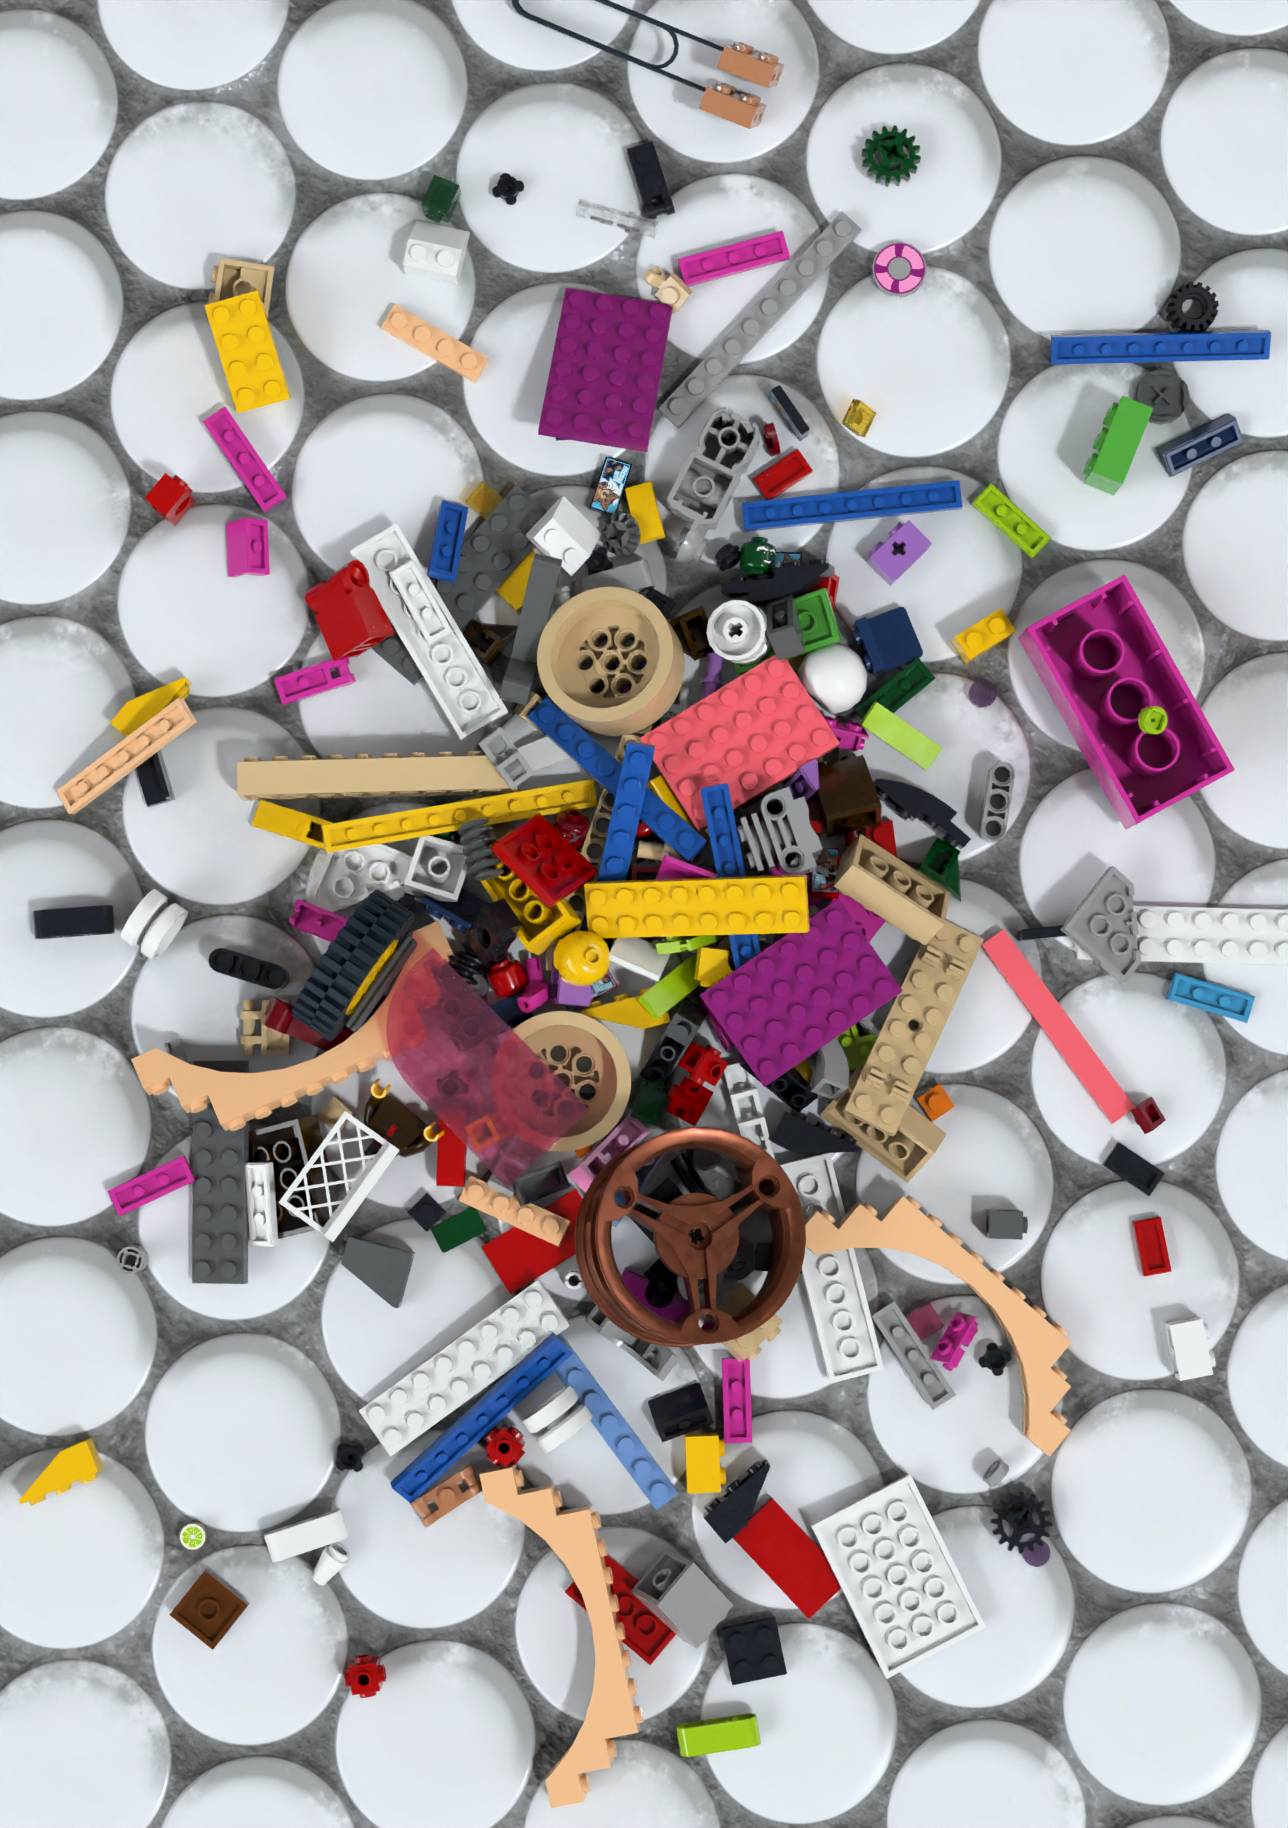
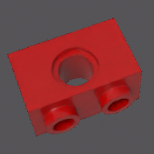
M166 473L144 498L157 513L174 526L177 525L195 503L194 498L190 495L192 490L188 487V484L177 475L171 478Z

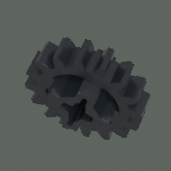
M1023 1491L1019 1492L1018 1498L1009 1493V1501L1006 1502L1000 1498L999 1502L1002 1507L1000 1509L993 1508L992 1510L998 1514L997 1518L990 1519L991 1523L997 1524V1528L992 1533L994 1535H1001L998 1540L1000 1545L1006 1541L1008 1542L1007 1550L1012 1551L1014 1546H1017L1019 1554H1023L1024 1547H1027L1030 1552H1034L1033 1544L1037 1543L1042 1547L1044 1544L1040 1538L1042 1536H1050L1045 1531V1527L1052 1526V1522L1046 1521L1045 1517L1051 1513L1049 1510H1041L1044 1505L1042 1500L1034 1503L1035 1495L1033 1494L1028 1499H1025ZM1023 1503L1020 1510L1015 1512L1007 1511L1012 1505ZM1033 1508L1039 1516V1525L1033 1521ZM1025 1515L1024 1520L1028 1522L1027 1527H1021L1017 1530L1018 1525L1014 1522L1015 1518H1021ZM1003 1520L1009 1523L1011 1529L1009 1537L1004 1531ZM1030 1532L1035 1534L1034 1537L1027 1541H1019L1022 1535Z

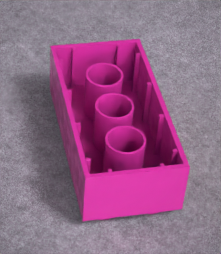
M1125 574L1027 627L1018 638L1125 830L1235 770ZM1159 706L1164 709L1168 721L1163 732L1159 734H1146L1140 729L1138 716L1143 708Z

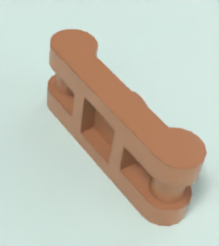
M471 1464L410 1504L413 1510L418 1511L423 1518L421 1522L425 1528L483 1491L481 1481H478L474 1475L475 1470ZM462 1480H465L469 1486L464 1492L458 1484ZM431 1500H434L438 1506V1509L431 1512L427 1505Z

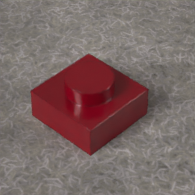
M1152 1097L1143 1100L1130 1110L1144 1134L1153 1131L1166 1121Z

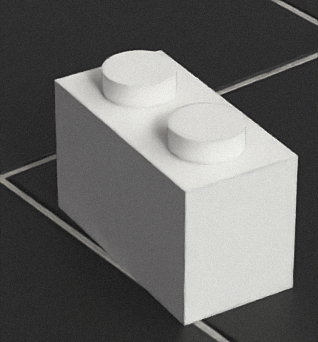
M1199 1317L1164 1323L1175 1378L1182 1381L1213 1375L1212 1367L1216 1366L1213 1351L1208 1350L1207 1339H1210L1208 1324L1203 1323V1319Z

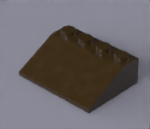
M317 1115L249 1132V1162H273L278 1239L316 1230L278 1202L323 1142ZM324 1149V1161L325 1163H328L326 1150ZM320 1156L313 1165L322 1164ZM329 1165L325 1166L328 1183L333 1182ZM322 1167L310 1168L306 1174L308 1186L323 1184ZM304 1178L299 1183L297 1188L305 1187ZM329 1185L331 1202H336L338 1199L334 1185ZM325 1186L309 1189L311 1206L328 1203ZM294 1191L287 1202L296 1208L308 1206L306 1191ZM339 1204L331 1205L333 1213L335 1212ZM328 1206L312 1209L313 1220L324 1227L330 1218ZM308 1209L301 1210V1212L309 1217Z

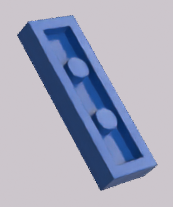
M442 500L438 511L427 576L454 583L457 576L468 507Z

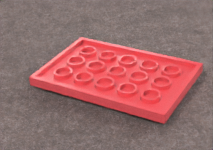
M776 654L640 738L642 743L655 745L653 761L698 833L707 828L700 788L728 783L734 811L796 773L801 766L822 757L840 745V742L786 658L778 660Z

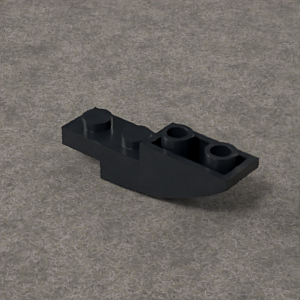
M824 559L810 560L809 565H799V562H784L783 567H774L775 578L772 575L756 576V580L746 581L745 577L730 578V582L721 583L722 594L728 598L749 596L750 604L756 607L765 606L767 602L793 595L795 598L814 589L835 573V567L826 563Z
M876 779L873 782L879 799L884 803L887 800L896 807L894 812L906 821L909 818L913 822L921 814L924 817L922 822L934 831L937 828L944 834L942 839L953 849L956 847L962 849L971 840L970 837L951 822L958 812L934 795L917 787L893 780Z

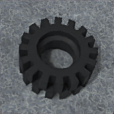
M1188 282L1186 286L1183 284L1174 291L1166 307V312H1168L1166 318L1167 321H1172L1170 326L1173 329L1177 327L1179 329L1178 332H1199L1209 328L1218 314L1216 309L1219 306L1218 301H1215L1216 294L1215 292L1212 294L1209 292L1211 289L1209 286L1203 288V283L1198 282L1196 285H1193V282ZM1189 299L1198 301L1202 306V314L1197 318L1187 317L1182 311L1183 302Z

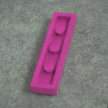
M780 231L678 259V265L683 282L688 287L787 261L790 260V255L784 233Z
M223 407L203 421L264 513L287 499V496L226 407Z

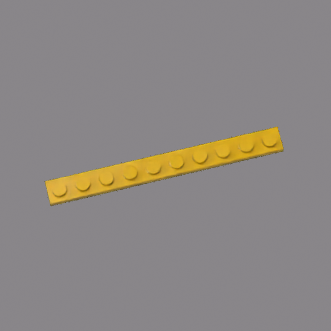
M593 779L326 824L321 825L325 853L457 831L460 825L475 819H488L489 821L485 824L486 826L532 818L539 813L543 816L567 811L570 808H590L597 806Z

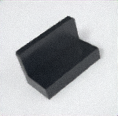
M160 749L136 768L147 807L175 800Z
M700 1383L689 1385L648 1401L662 1443L714 1423Z

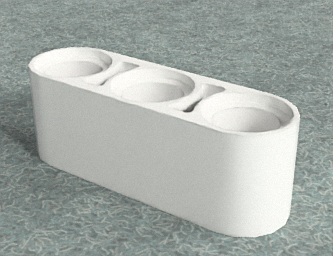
M341 1509L333 1510L264 1534L272 1562L281 1561L349 1537Z

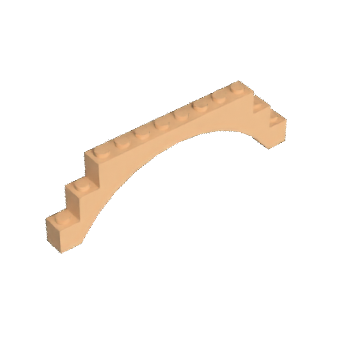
M436 921L412 933V938L417 941V947L404 964L388 997L357 1032L322 1055L285 1069L258 1073L220 1072L192 1065L155 1048L131 1059L143 1089L148 1095H160L168 1091L169 1086L173 1085L180 1104L187 1113L200 1112L207 1108V1104L211 1103L224 1130L236 1131L243 1128L246 1122L251 1119H262L272 1113L271 1110L280 1106L285 1108L295 1104L298 1101L297 1098L306 1094L308 1096L318 1094L323 1090L324 1086L330 1083H342L352 1073L357 1071L366 1072L372 1069L376 1062L383 1059L385 1061L392 1060L398 1057L401 1051L409 1047L410 1049L421 1047L430 1036L417 1009L420 1007L429 1008L435 1005L438 999L442 998L429 968L443 967L450 962V959L454 958L439 922Z
M898 1195L879 1219L876 1218L879 1213L868 1203H865L863 1206L860 1203H855L836 1227L833 1225L836 1220L825 1210L821 1213L813 1210L805 1219V1247L813 1254L819 1255L850 1248H888L915 1254L936 1263L972 1288L990 1307L1007 1334L1016 1357L1024 1394L1023 1436L1043 1453L1051 1456L1071 1431L1065 1426L1067 1420L1055 1410L1052 1414L1050 1413L1071 1388L1065 1381L1068 1377L1056 1366L1051 1369L1053 1364L1072 1343L1065 1337L1068 1332L1056 1322L1051 1325L1044 1318L1047 1314L1035 1304L1030 1307L1023 1300L1026 1296L1014 1286L1009 1289L1003 1283L1005 1278L994 1268L990 1271L982 1265L983 1258L973 1250L969 1253L961 1247L963 1241L951 1231L947 1235L939 1227L942 1223L930 1213L926 1217L918 1210L921 1205L909 1195L906 1198Z
M508 1464L507 1467L499 1466L484 1469L479 1476L485 1502L521 1520L549 1544L566 1565L579 1588L592 1625L595 1670L593 1692L587 1714L573 1744L548 1773L545 1780L551 1808L581 1803L585 1801L587 1792H590L588 1775H583V1773L610 1768L614 1757H617L615 1741L609 1738L638 1733L641 1726L640 1723L644 1722L642 1708L640 1705L636 1706L634 1695L638 1694L635 1678H630L628 1667L632 1666L629 1650H624L622 1640L626 1638L624 1625L622 1622L618 1623L616 1612L619 1611L618 1598L616 1594L612 1595L610 1584H613V1574L611 1567H606L604 1556H607L606 1542L599 1537L598 1528H601L600 1515L598 1511L594 1512L593 1504L560 1511L559 1508L563 1507L562 1496L559 1490H555L554 1484L521 1490V1487L524 1486V1477L521 1469L517 1470L516 1464Z

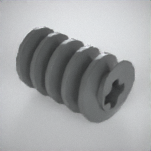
M488 819L471 820L463 823L458 828V833L462 836L460 843L464 846L462 851L464 856L467 857L465 864L470 867L467 872L469 877L475 881L489 880L504 873L503 869L494 867L500 864L501 860L499 858H492V855L495 853L489 845L495 843L496 838L487 837L488 834L494 831L493 827H485V824L489 821Z

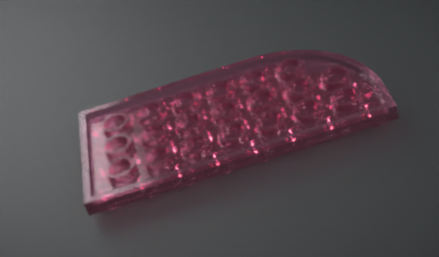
M434 948L421 958L401 980L393 994L386 1025L388 1047L396 1069L409 1087L509 1189L589 1109Z

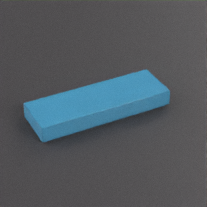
M1174 973L1166 999L1248 1023L1255 996Z

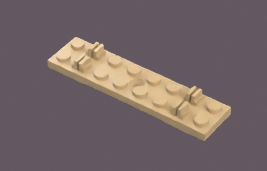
M945 920V925L926 945L920 943L900 986L903 991L895 997L842 1112L892 1137L896 1134L984 939ZM909 1021H916L918 1029L911 1030L908 1025Z

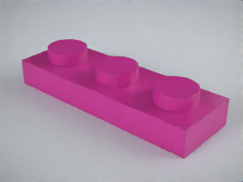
M184 1155L109 1190L108 1193L118 1215L122 1216L196 1180Z
M722 1358L724 1443H752L750 1361L747 1358L741 1362L736 1358Z

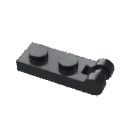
M653 141L628 148L627 155L648 220H655L657 216L665 213L667 216L675 214L674 205ZM661 198L662 203L653 205L652 200Z

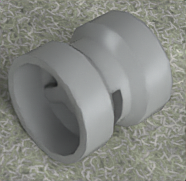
M140 1245L125 1247L117 1255V1266L126 1274L142 1271L149 1262L148 1252Z

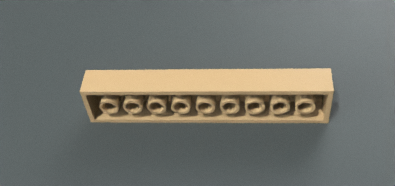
M467 751L466 756H457L455 752H439L438 757H429L425 752L411 753V757L407 758L400 757L399 753H385L383 758H374L372 754H356L355 759L344 758V755L334 754L327 755V760L316 759L315 755H302L300 760H291L288 756H273L272 761L261 760V757H244V762H237V795L245 801L476 795L479 793L481 795L519 792V785L511 789L487 755H483V751Z

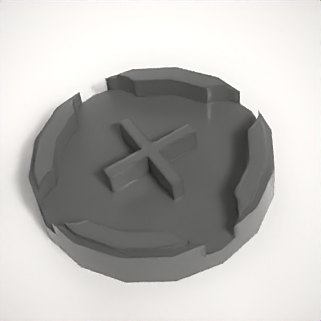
M1158 369L1150 371L1141 378L1135 387L1134 400L1153 408L1149 418L1150 423L1160 425L1171 423L1179 418L1188 406L1190 396L1188 386L1172 370Z

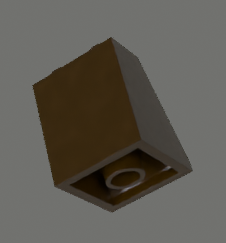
M850 754L842 757L837 762L830 763L829 761L818 763L819 789L814 794L827 838L881 824V802L863 755L856 756L855 754Z

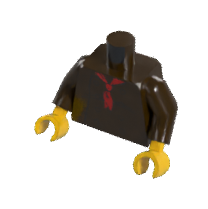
M378 1078L371 1086V1094L365 1105L363 1124L400 1150L395 1157L399 1155L406 1158L421 1153L444 1135V1131L439 1134L434 1132L433 1126L436 1124L435 1121L428 1126L391 1094H387L391 1089V1084L382 1089L378 1084L380 1078ZM371 1138L373 1142L364 1151V1154L366 1156L376 1155L382 1144Z

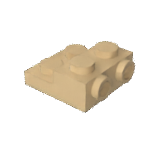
M220 258L219 266L214 265L212 282H216L215 293L210 292L208 304L259 290L268 317L275 267Z
M741 1282L717 1305V1310L733 1317L748 1306L756 1296ZM775 1314L754 1331L742 1337L721 1343L739 1362L744 1361L746 1358L751 1361L762 1351L759 1345L765 1339L770 1342L781 1332L778 1326L783 1321Z

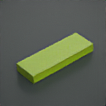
M992 483L971 504L1031 559L1051 539L1045 531Z
M878 702L873 703L860 722L862 727L926 771L942 750V747Z
M696 953L638 999L655 1021L700 985L701 981L694 979Z

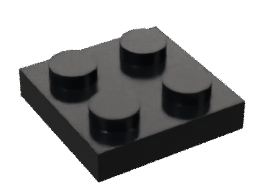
M775 1617L721 1628L732 1685L787 1674Z

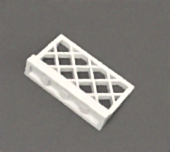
M345 1111L278 1203L334 1242L400 1150ZM346 1119L356 1125L357 1138L341 1140L340 1127ZM360 1129L366 1132L369 1136L361 1137ZM337 1133L338 1141L330 1142ZM374 1138L382 1144L376 1155L364 1156L362 1140ZM359 1141L361 1157L344 1160L342 1143ZM339 1144L341 1160L325 1163L323 1150L327 1145ZM320 1156L322 1164L313 1165ZM373 1158L369 1165L366 1167L365 1159ZM362 1160L363 1173L359 1178L347 1179L345 1163ZM342 1163L344 1180L328 1183L325 1166ZM322 1167L324 1183L308 1186L307 1172L310 1168ZM304 1178L305 1187L297 1188L299 1183ZM356 1181L349 1191L348 1182ZM345 1183L347 1194L342 1201L331 1202L328 1186ZM325 1186L328 1203L311 1206L309 1189ZM305 1190L308 1206L296 1208L287 1200L294 1191ZM340 1204L333 1213L331 1205ZM328 1206L330 1218L322 1227L313 1220L312 1209ZM308 1209L309 1217L301 1212V1210Z

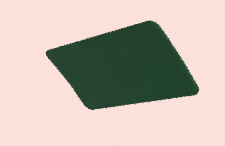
M471 1207L433 1227L431 1231L441 1251L445 1253L486 1232V1227L477 1209Z

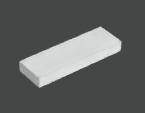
M413 559L389 572L429 646L453 633Z
M248 1162L245 1165L250 1246L273 1247L278 1245L273 1162Z

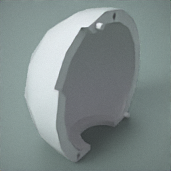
M832 644L811 651L804 657L798 668L797 677L806 691L814 696L830 713L836 714L849 710L861 700L866 691L867 672L864 662L857 653L845 645Z

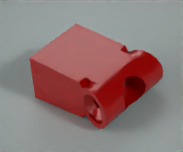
M359 560L349 562L337 570L328 581H321L306 591L304 595L308 606L317 613L315 618L334 661L358 657L395 633L374 589L369 587L368 571Z

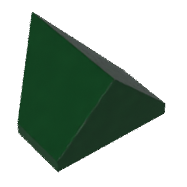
M937 837L917 868V871L951 893L950 896L961 902L958 855L961 851L956 848L953 849L945 841Z

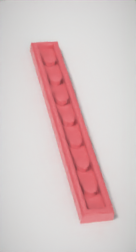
M1002 929L981 945L983 950L1111 1124L1130 1112L1135 1106L1007 932Z

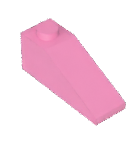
M630 1112L567 1175L586 1193L596 1175L609 1161L626 1149L639 1144L650 1131Z

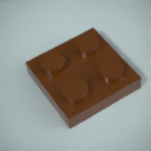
M205 1569L170 1613V1616L213 1650L250 1603L208 1569Z

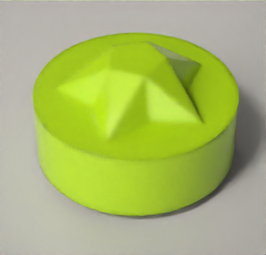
M1147 706L1139 713L1138 724L1140 729L1146 734H1159L1167 726V714L1159 706Z

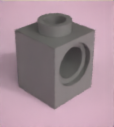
M986 1209L987 1238L1022 1240L1023 1233H1027L1028 1219L1023 1217V1211Z

